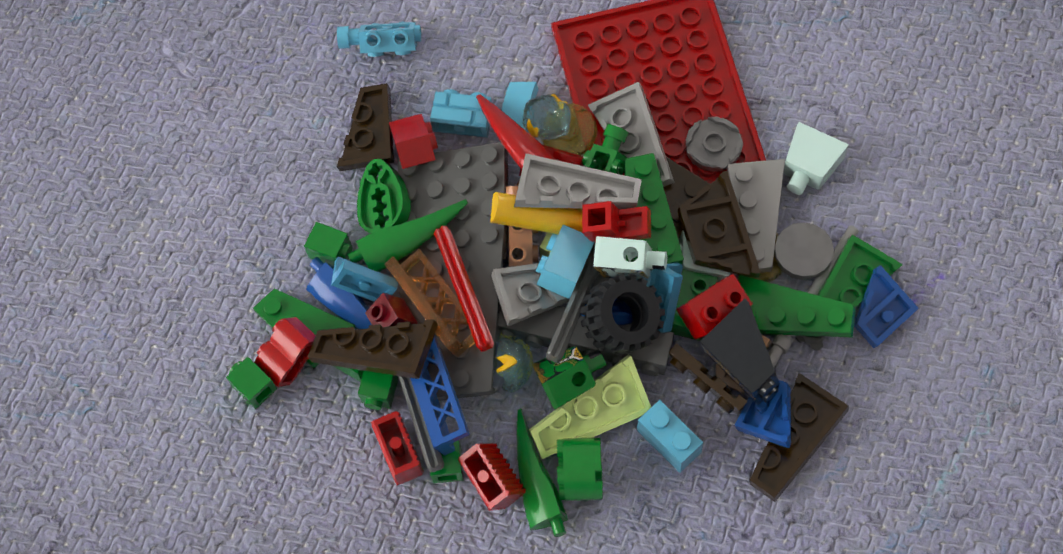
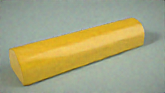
M500 192L493 194L490 223L559 234L562 225H566L582 232V208L514 207L516 195Z

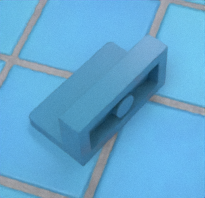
M337 257L334 262L331 286L375 302L383 292L393 295L398 288V279L347 259Z
M680 263L667 264L666 270L653 269L650 286L653 285L657 289L654 294L656 297L661 296L663 302L659 303L660 309H665V315L660 317V320L664 321L663 328L658 329L662 333L672 330L683 279L681 275L683 265Z

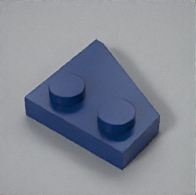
M880 265L873 270L854 327L875 348L919 308Z
M779 380L780 385L777 387L779 391L769 402L765 403L762 401L757 405L750 397L748 398L747 404L741 411L734 426L742 433L789 448L791 445V388L787 382Z

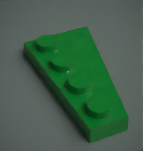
M654 153L625 158L624 175L642 179L636 207L648 206L651 210V238L640 240L647 241L652 251L667 252V264H683V254ZM638 257L633 258L631 262L635 261Z
M739 275L738 281L752 302L751 309L761 334L853 338L856 310L854 305Z

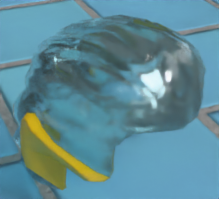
M555 94L542 95L526 102L523 110L522 124L535 138L538 137L545 140L556 139L568 134L571 111L567 105L568 103L560 100Z
M501 333L497 359L504 365L497 368L496 371L505 380L501 388L504 391L513 393L520 390L527 383L533 369V356L530 351V345L524 344L523 339L506 336Z

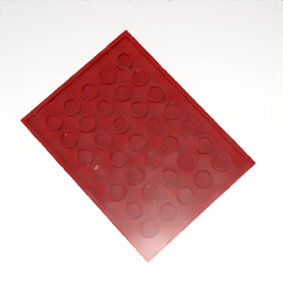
M648 0L551 23L554 40L586 151L591 150L593 144L602 146L605 139L603 136L605 130L588 105L639 82L643 87L667 158L708 183L714 182L724 171L710 172L694 165L687 156L685 142L688 131L694 123L700 120H707L708 117H720L735 124L743 140L741 155L736 163L766 161L714 0Z

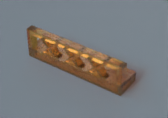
M420 249L402 264L394 256L385 263V266L425 320L434 319L438 327L435 333L448 350L459 357L475 344L472 334L462 342L457 337L459 324L468 325L459 299ZM421 260L424 264L423 276H411L408 270ZM428 283H439L438 297L426 296ZM443 303L456 306L454 318H443L441 316Z

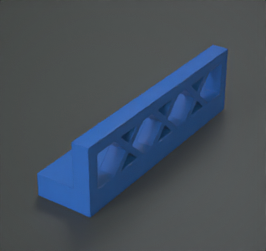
M434 335L420 378L410 379L433 448L445 456L456 451L453 442L469 436L470 433L436 335ZM429 363L437 365L439 368L434 382H432L427 368ZM438 389L447 392L448 395L443 409H441L436 394ZM447 416L456 419L459 430L449 433L446 424Z

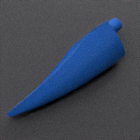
M318 257L314 258L310 266L316 271V274L308 283L306 290L338 317L354 324L356 329H368L369 325H372L365 314L369 307L362 297L331 286L334 266L326 262L324 263Z

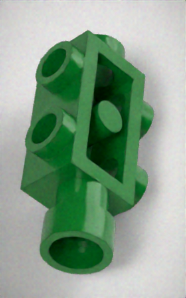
M607 124L603 134L605 139L602 146L593 144L592 149L587 150L583 156V165L623 175L625 158L627 157L618 151L621 144L625 143L629 132L615 125Z

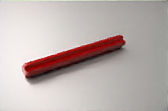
M441 226L435 230L434 236L476 347L481 352H485L493 348L494 341L452 232L447 226Z

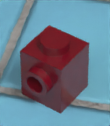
M384 292L365 312L372 325L381 324L382 327L397 326L399 322L418 324L404 299Z

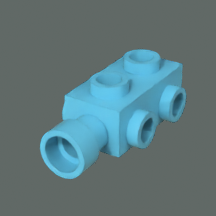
M415 22L373 23L371 25H361L360 28L350 29L349 26L337 27L339 49L351 48V45H360V53H368L370 57L382 56L384 52L407 55L411 51L416 50L417 42L421 41V26L416 25Z

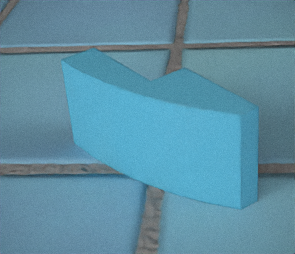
M510 82L505 94L502 111L528 132L527 121L530 119L532 122L534 117L531 107L538 93L537 83Z

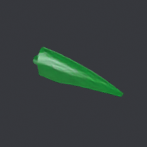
M465 199L424 217L399 225L381 228L357 240L356 243L359 249L349 253L348 257L354 263L364 259L369 269L380 272L433 237L435 230L441 226H446L468 204V201Z
M520 408L517 412V463L519 482L523 484L522 488L526 489L522 498L530 530L552 527L554 537H561L566 534L563 522L568 521V517L562 500H559V491L536 450L524 413Z

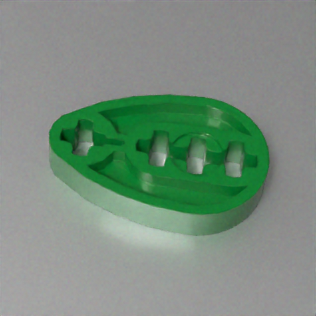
M374 159L369 162L362 176L358 191V222L365 231L371 234L381 228L407 222L411 211L409 193L403 179L391 165L382 159Z

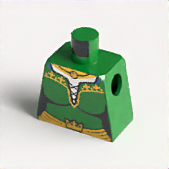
M577 346L566 349L559 363L544 358L532 364L554 410L593 388L596 382L591 373L607 365L599 349L582 356Z

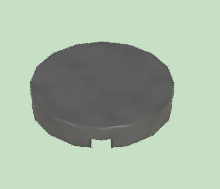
M708 117L707 120H700L694 123L689 129L685 146L687 156L694 165L702 170L717 172L727 169L728 164L737 162L741 155L743 140L736 125L729 120L720 117Z
M805 222L792 224L783 229L777 237L774 249V256L782 272L791 278L799 280H809L812 277H819L824 274L831 265L834 253L832 240L826 231L817 225Z

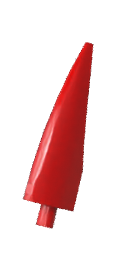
M481 94L476 96L491 128L521 169L523 168L526 153L555 160L538 140Z

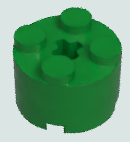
M601 438L557 439L559 500L603 499Z

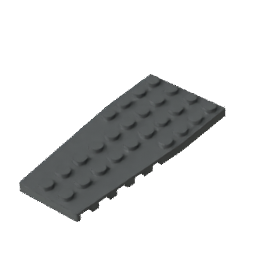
M501 142L435 152L436 160L405 169H402L400 159L398 158V173L406 185L411 202V211L407 222L424 217L466 199L468 201V204L446 226L452 232L494 341L493 348L481 352L476 347L435 236L398 260L400 298L404 299L418 324L430 319H434L438 324L435 335L457 398L495 394L493 376L494 370H497L498 362L495 358L496 342H499L500 331L497 329L498 314H501L502 308L491 274L493 269L502 268L503 260H506L508 226L490 223L493 194L495 192L506 193V186H508V152ZM429 363L427 368L431 380L434 382L439 368L437 365ZM438 389L436 393L438 400H447V392Z

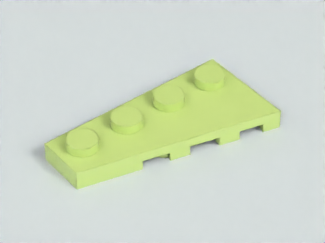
M628 354L595 379L596 385L593 388L555 409L529 429L541 459L557 453V439L595 437L641 417L651 408L631 355Z

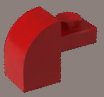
M612 201L583 204L582 233L594 243H596V236L635 240L651 238V210L648 206L618 210Z

